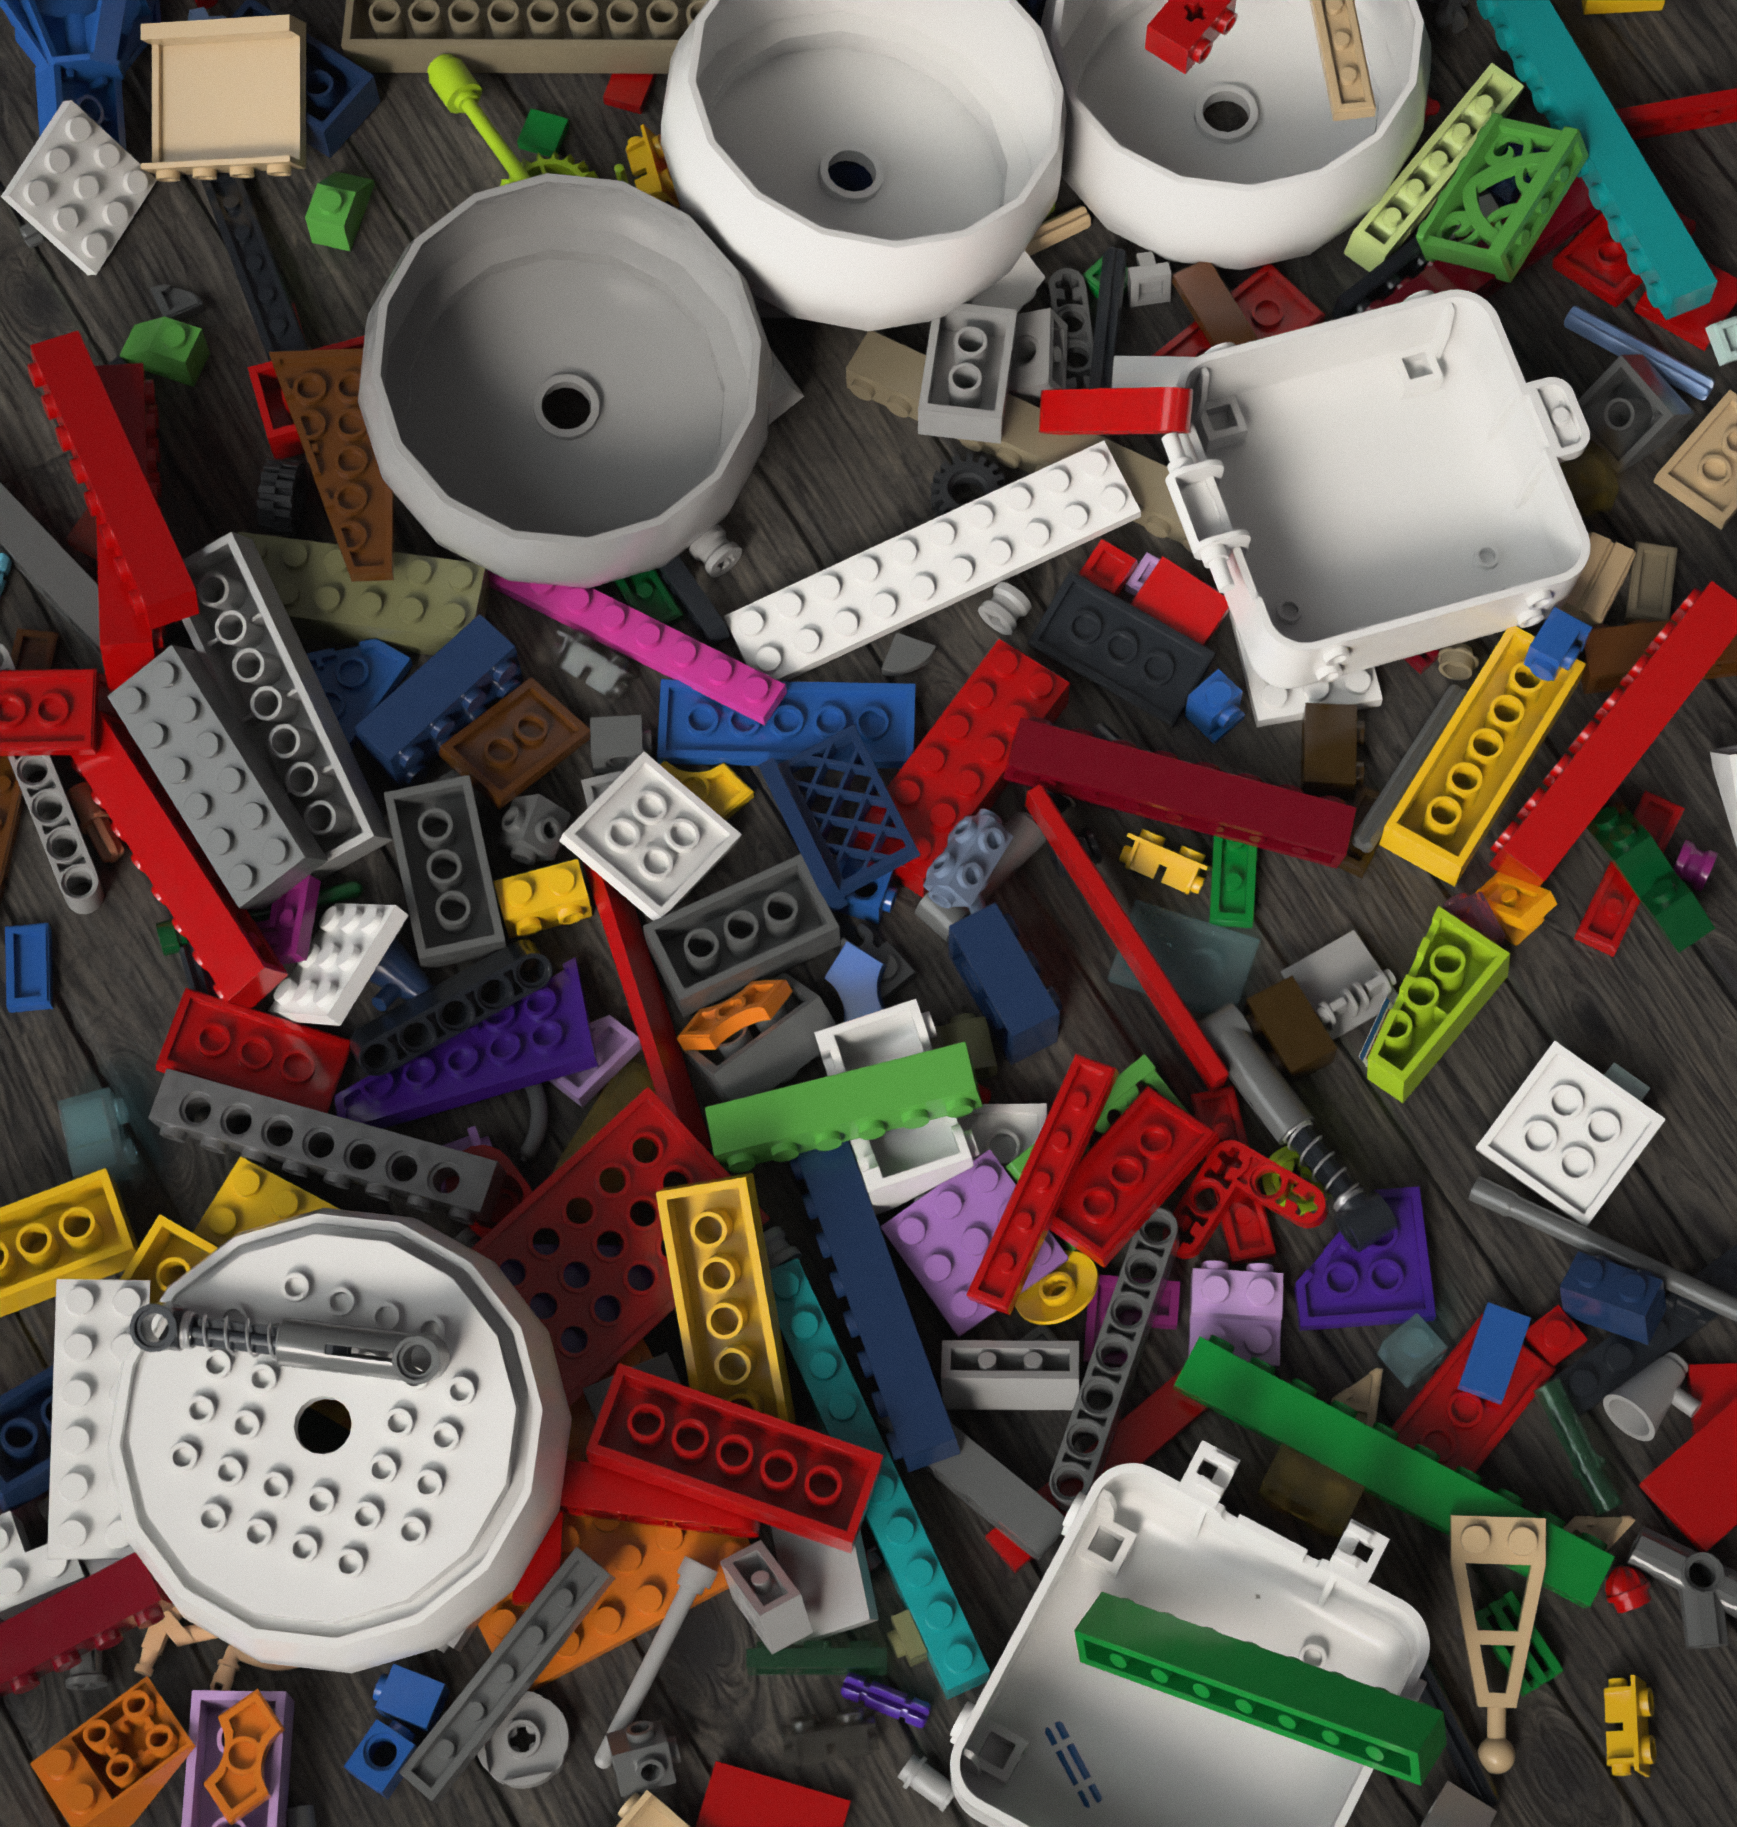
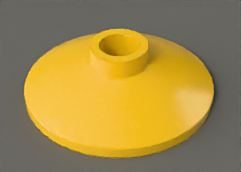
M1064 1250L1069 1260L1019 1295L1015 1304L1019 1314L1033 1324L1051 1325L1066 1321L1081 1312L1093 1299L1099 1285V1272L1091 1258L1078 1251L1070 1252L1069 1250Z

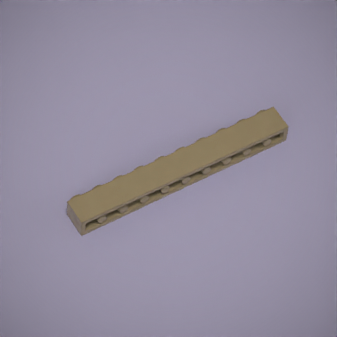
M868 331L846 367L847 388L862 400L869 401L872 399L885 405L889 411L899 417L905 418L908 416L918 421V406L926 355L879 333ZM1008 394L1001 444L958 439L962 445L972 451H983L996 457L1001 464L1008 468H1020L1031 474L1104 440L1141 510V517L1133 521L1144 526L1154 536L1160 538L1168 537L1181 543L1185 549L1192 553L1165 481L1166 477L1170 474L1167 466L1099 435L1039 433L1040 408L1011 394Z

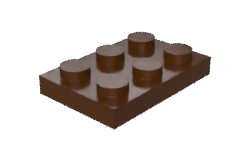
M531 677L440 746L439 756L461 776L469 775L471 785L500 810L589 741L591 733L590 728Z

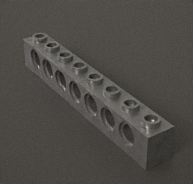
M167 1068L148 1117L161 1129L159 1134L170 1140L184 1143L186 1137L201 1141V1147L219 1154H225L227 1148L242 1152L241 1157L257 1165L266 1166L268 1160L283 1164L282 1170L296 1176L307 1178L309 1172L324 1176V1182L342 1189H349L350 1184L365 1187V1193L374 1198L390 1201L392 1195L407 1199V1206L427 1213H432L433 1207L449 1211V1218L469 1225H474L475 1219L490 1222L507 1173L498 1161ZM211 1106L209 1117L203 1122L195 1123L197 1112L203 1107ZM252 1118V1124L248 1131L239 1135L235 1134L236 1126L241 1120ZM292 1129L293 1136L291 1140L283 1146H276L278 1135L285 1130ZM334 1141L333 1151L324 1158H317L319 1147L324 1142ZM370 1152L376 1153L372 1166L364 1170L358 1169L359 1160L363 1155ZM410 1164H417V1172L412 1179L404 1182L399 1180L400 1172L404 1167ZM450 1176H459V1184L454 1191L441 1193V1185L445 1179Z

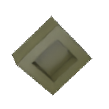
M909 1609L891 1616L894 1630L887 1632V1636L897 1659L906 1656L910 1667L926 1661L927 1650Z

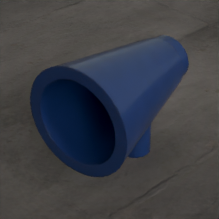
M396 936L368 980L382 988L372 998V1004L379 1011H385L398 997L408 1001L434 987L430 983V978Z

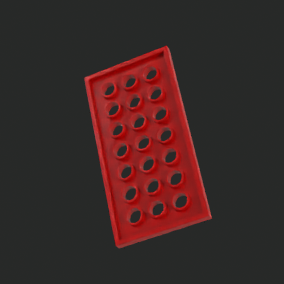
M649 1087L644 1089L471 1248L494 1261L499 1268L502 1263L509 1260L517 1261L523 1266L525 1270L524 1280L519 1285L514 1286V1288L529 1307L531 1299L537 1294H547L555 1301L556 1310L554 1315L549 1319L539 1320L549 1331L569 1407L584 1394L582 1388L598 1381L676 1307L668 1260L661 1251V1242L664 1237L656 1192L664 1188V1176L669 1172L677 1171L686 1177L688 1184L731 1177ZM646 1138L654 1142L657 1147V1156L654 1161L642 1163L634 1157L632 1147L636 1140ZM606 1169L618 1170L624 1177L623 1189L618 1193L604 1191L599 1183L601 1172ZM574 1199L586 1201L591 1207L590 1220L584 1224H575L570 1221L566 1214L567 1204ZM637 1202L650 1204L655 1211L654 1222L646 1227L636 1225L630 1217V1209L633 1204ZM759 1207L763 1226L770 1217ZM540 1230L552 1231L558 1238L557 1250L550 1255L538 1253L532 1242L536 1232ZM612 1232L619 1236L622 1241V1250L616 1257H605L598 1251L597 1239L601 1234ZM580 1263L587 1268L589 1280L584 1287L572 1288L567 1285L563 1276L567 1265ZM642 1265L651 1271L653 1282L649 1289L638 1291L630 1286L628 1272L634 1266ZM603 1296H610L618 1302L620 1313L616 1320L605 1322L596 1316L594 1306L597 1299ZM577 1327L585 1333L587 1342L581 1352L570 1353L564 1349L561 1343V1335L565 1329Z

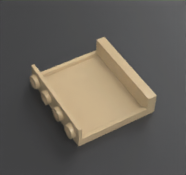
M287 14L141 24V40L152 45V163H141V170L156 175L157 181L177 182L180 181V175L193 174L194 179L215 180L217 179V173H230V177L252 178L254 177V171H267V175L290 176L291 169H306L305 22Z

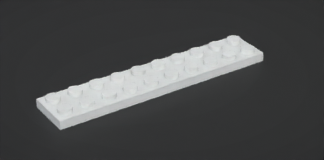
M1103 440L725 615L724 619L746 665L778 681H788L1141 517V510Z

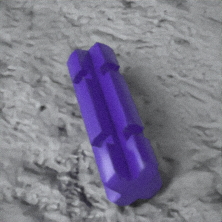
M854 1672L847 1674L841 1688V1695L844 1698L856 1703L859 1700L864 1701V1706L898 1720L900 1716L906 1718L905 1723L915 1727L923 1728L931 1712V1705L928 1702L916 1697L910 1700L908 1699V1694L874 1680L872 1684L866 1682V1677Z

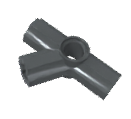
M1643 1526L1630 1548L1625 1564L1637 1568L1639 1571L1677 1589L1680 1596L1686 1649H1710L1729 1645L1725 1613L1737 1618V1571L1722 1565L1719 1559L1712 1554L1698 1553ZM1691 1565L1700 1566L1706 1571L1709 1579L1706 1587H1698L1692 1583L1689 1578V1568Z

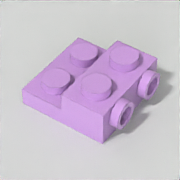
M1205 1261L1201 1263V1269L1193 1268L1190 1283L1188 1357L1199 1336L1209 1340L1210 1336L1214 1335L1235 1347L1232 1354L1247 1362L1250 1361L1252 1356L1259 1358L1278 1370L1280 1367V1337L1283 1313V1273H1273L1274 1267L1265 1263L1248 1264L1246 1271L1228 1270V1263L1222 1261Z

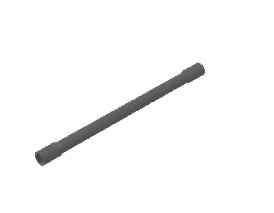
M1482 1176L1477 1178L1469 1195L1470 1201L1502 1216L1512 1217L1593 1256H1605L1615 1264L1632 1270L1642 1269L1649 1271L1658 1279L1663 1280L1664 1289L1737 1322V1297L1520 1197L1516 1192Z

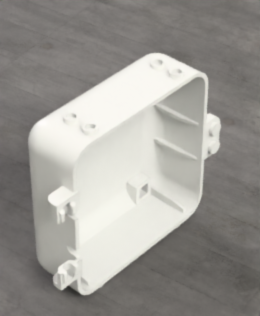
M1203 1440L1181 1482L1155 1468L1138 1463L1121 1464L1107 1470L1098 1477L1087 1495L1081 1492L1077 1494L1062 1524L1064 1528L1061 1534L1065 1538L977 1703L974 1705L967 1701L952 1728L950 1742L954 1744L950 1759L952 1790L957 1802L968 1815L988 1827H1345L1373 1768L1081 1663L1074 1630L1100 1593L1105 1592L1119 1598H1128L1139 1605L1159 1612H1168L1179 1619L1193 1624L1213 1628L1219 1633L1245 1642H1253L1262 1648L1287 1657H1296L1304 1663L1324 1670L1339 1672L1347 1678L1373 1687L1384 1688L1390 1693L1418 1702L1427 1684L1426 1681L1419 1678L1426 1665L1430 1651V1638L1426 1624L1420 1614L1410 1604L1368 1582L1390 1539L1351 1519L1330 1561L1323 1558L1321 1560L1312 1558L1307 1555L1308 1550L1241 1514L1237 1518L1225 1510V1506L1219 1503L1232 1479L1240 1460ZM1204 1461L1218 1468L1212 1480L1198 1474ZM1358 1542L1373 1550L1367 1563L1353 1555ZM1055 1722H1062L1070 1737L1062 1740L1055 1727ZM1047 1727L1051 1729L1057 1741V1744L1053 1746L1045 1734ZM1074 1743L1091 1775L1086 1780L1083 1779L1067 1749V1746ZM1062 1750L1079 1784L1073 1786L1056 1754L1057 1751ZM1095 1783L1102 1796V1800L1099 1803L1095 1801L1088 1788L1091 1784ZM1083 1790L1090 1808L1083 1805L1077 1792Z

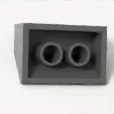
M782 972L772 980H787L793 992L771 1020L760 1021L740 1029L723 1041L716 1050L684 1051L680 1047L683 1055L723 1103L768 1092L778 1084L791 1080L801 1067L813 1058L821 1056L814 1032L836 1025L820 996L785 972Z

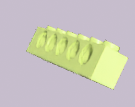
M1491 63L1388 188L1379 204L1373 207L1355 228L1343 254L1368 272H1371L1395 253L1437 203L1440 192L1447 187L1457 171L1460 160L1467 155L1477 138L1479 130L1485 126L1492 113L1502 114L1503 118H1506L1513 110L1524 85Z

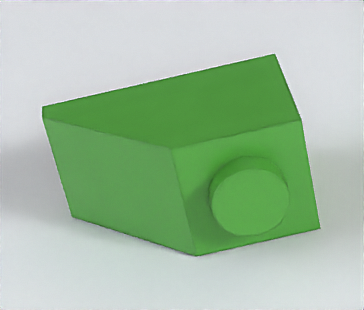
M335 171L317 183L305 216L312 243L351 252L375 185L373 179Z
M164 316L135 324L119 356L127 364L143 363L144 371L194 387L210 355V351L201 328Z

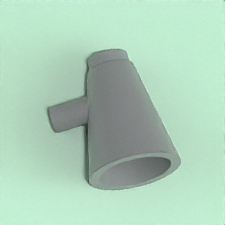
M1668 1352L1665 1356L1658 1358L1605 1396L1603 1406L1608 1417L1624 1433L1641 1441H1650L1654 1438L1671 1404L1692 1418L1702 1403L1680 1388L1685 1379V1374L1688 1372L1687 1363L1679 1355Z

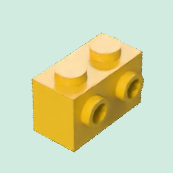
M578 859L493 881L509 939L532 935L540 930L562 924H573L593 916Z

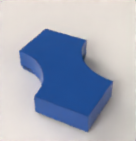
M850 941L845 943L824 978L834 986L840 995L844 1008V1022L886 1009L881 997V979L886 969V964Z

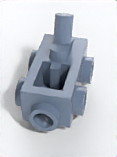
M980 809L976 816H965L948 836L947 847L928 868L926 881L923 884L929 891V898L934 903L944 908L968 907L971 915L987 907L980 892L988 885L987 880L1014 837L1002 826V820L999 816L987 809Z

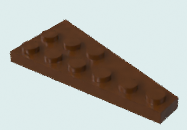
M363 348L269 352L351 581L394 580L395 494L381 476L358 404Z

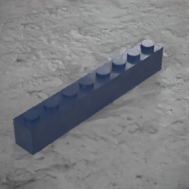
M849 1141L842 1142L841 1146L829 1151L814 1149L799 1153L796 1158L789 1160L796 1182L805 1179L809 1192L801 1196L809 1219L812 1220L819 1217L823 1231L815 1233L822 1256L824 1259L832 1256L837 1270L830 1272L829 1276L837 1298L846 1296L851 1310L843 1312L851 1338L861 1336L865 1350L857 1352L865 1378L875 1376L879 1390L871 1393L878 1415L880 1419L889 1416L894 1429L893 1432L886 1434L894 1460L904 1458L908 1472L961 1454Z

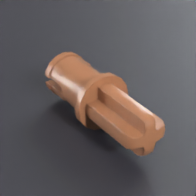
M88 782L79 783L70 788L66 793L68 801L81 821L79 829L82 834L89 836L102 862H116L118 858L124 855L125 849L110 826L112 820L108 813L92 799L90 794L92 788Z

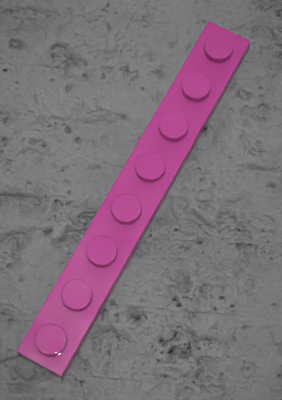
M488 570L491 588L673 680L683 682L692 687L693 690L763 725H766L787 693L784 683L593 588L508 581Z

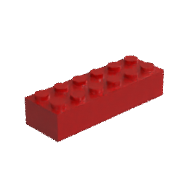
M998 639L887 786V790L921 856L893 870L894 880L922 898L929 892L923 886L926 881L927 870L933 861L944 852L948 845V836L965 816H976L980 809L990 810L1010 783V781L1004 780L1003 777L1014 733L1020 718L1040 717L1054 723L1068 705L1070 682L1001 639ZM872 806L864 822L881 825L887 808ZM893 822L891 827L896 828ZM859 831L853 848L869 851L876 834ZM886 837L880 853L891 855L906 846L902 839Z
M618 1363L586 1448L587 1459L590 1463L852 1554L883 1463L882 1454Z

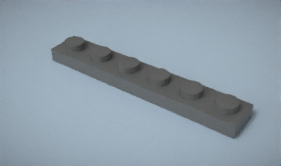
M576 1547L400 1769L399 1773L429 1800L439 1804L615 1580V1577L584 1551Z

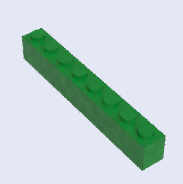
M1101 1592L1074 1630L1081 1663L1420 1786L1447 1745L1444 1711L1435 1709L1427 1703L1415 1702L1390 1693L1384 1688L1373 1687L1347 1678L1339 1672L1324 1670L1304 1663L1296 1657H1287L1262 1648L1253 1642H1245L1219 1633L1213 1628L1202 1627L1179 1619L1168 1612H1159L1139 1605L1128 1598H1119Z

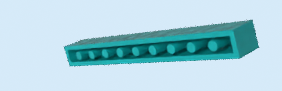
M1477 0L1479 13L1483 19H1488L1494 28L1499 47L1503 51L1507 50L1513 60L1516 76L1521 82H1525L1530 89L1536 110L1540 114L1544 113L1553 129L1563 130L1566 126L1580 130L1589 157L1577 177H1582L1589 189L1592 205L1595 209L1601 210L1608 221L1611 237L1615 242L1621 243L1627 254V261L1631 271L1635 275H1639L1644 282L1647 296L1652 306L1659 308L1665 320L1710 303L1718 282L1550 0Z
M798 1258L771 1269L770 1274L782 1342L824 1434L883 1455L882 1468L864 1521L874 1543L878 1546L879 1554L884 1560V1565L905 1610L909 1609L927 1650V1658L947 1700L987 1682L990 1677L988 1665Z

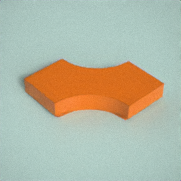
M787 980L751 981L742 991L730 999L711 1007L699 1009L679 1034L677 1040L684 1051L716 1050L723 1041L740 1029L760 1021L771 1020L793 991Z
M258 1688L218 1716L224 1732V1752L217 1769L203 1783L230 1825H233L272 1797L265 1782V1760L273 1742L286 1730Z

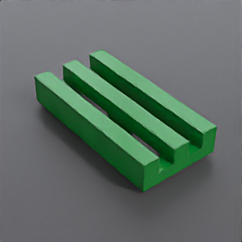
M1512 1591L1503 1595L1497 1601H1493L1484 1609L1474 1613L1479 1630H1493L1487 1618L1493 1615L1502 1630L1516 1631L1502 1610L1507 1607L1518 1624L1522 1606ZM1534 1625L1530 1644L1547 1668V1671L1543 1673L1528 1650L1525 1666L1534 1679L1527 1682L1523 1676L1520 1688L1522 1697L1564 1671ZM1489 1645L1508 1674L1511 1656L1504 1645Z

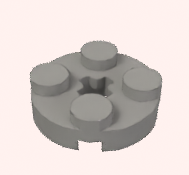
M527 1691L477 1755L483 1767L497 1782L512 1788L525 1789L536 1787L547 1782L563 1769L570 1749L569 1726L563 1713L550 1700L534 1692ZM521 1727H526L528 1734L536 1735V1741L529 1744V1750L526 1752H521L519 1747H511L510 1739L517 1737V1729Z

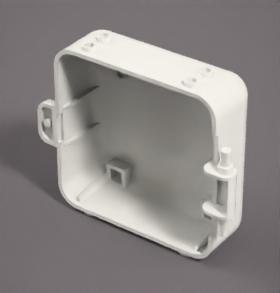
M1423 290L1410 295L1403 302L1240 345H1235L1232 342L1221 343L1211 347L1203 355L1192 359L1179 374L1176 387L1193 389L1191 433L1178 434L1177 432H1172L1162 437L1161 440L1170 461L1167 466L1170 474L1166 477L1165 481L1194 558L1202 560L1205 568H1210L1219 593H1224L1252 668L1260 678L1273 686L1294 689L1318 682L1328 683L1343 675L1502 632L1510 627L1526 628L1547 619L1554 607L1560 609L1564 605L1589 559V535L1559 464L1579 457L1584 452L1590 439V430L1574 391L1566 381L1557 377H1546L1526 383L1497 312L1487 300L1473 292L1447 290L1434 294L1431 290Z

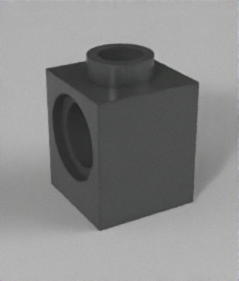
M642 715L590 717L591 759L594 773H613L621 770L624 772L643 752L653 755L652 730H644Z

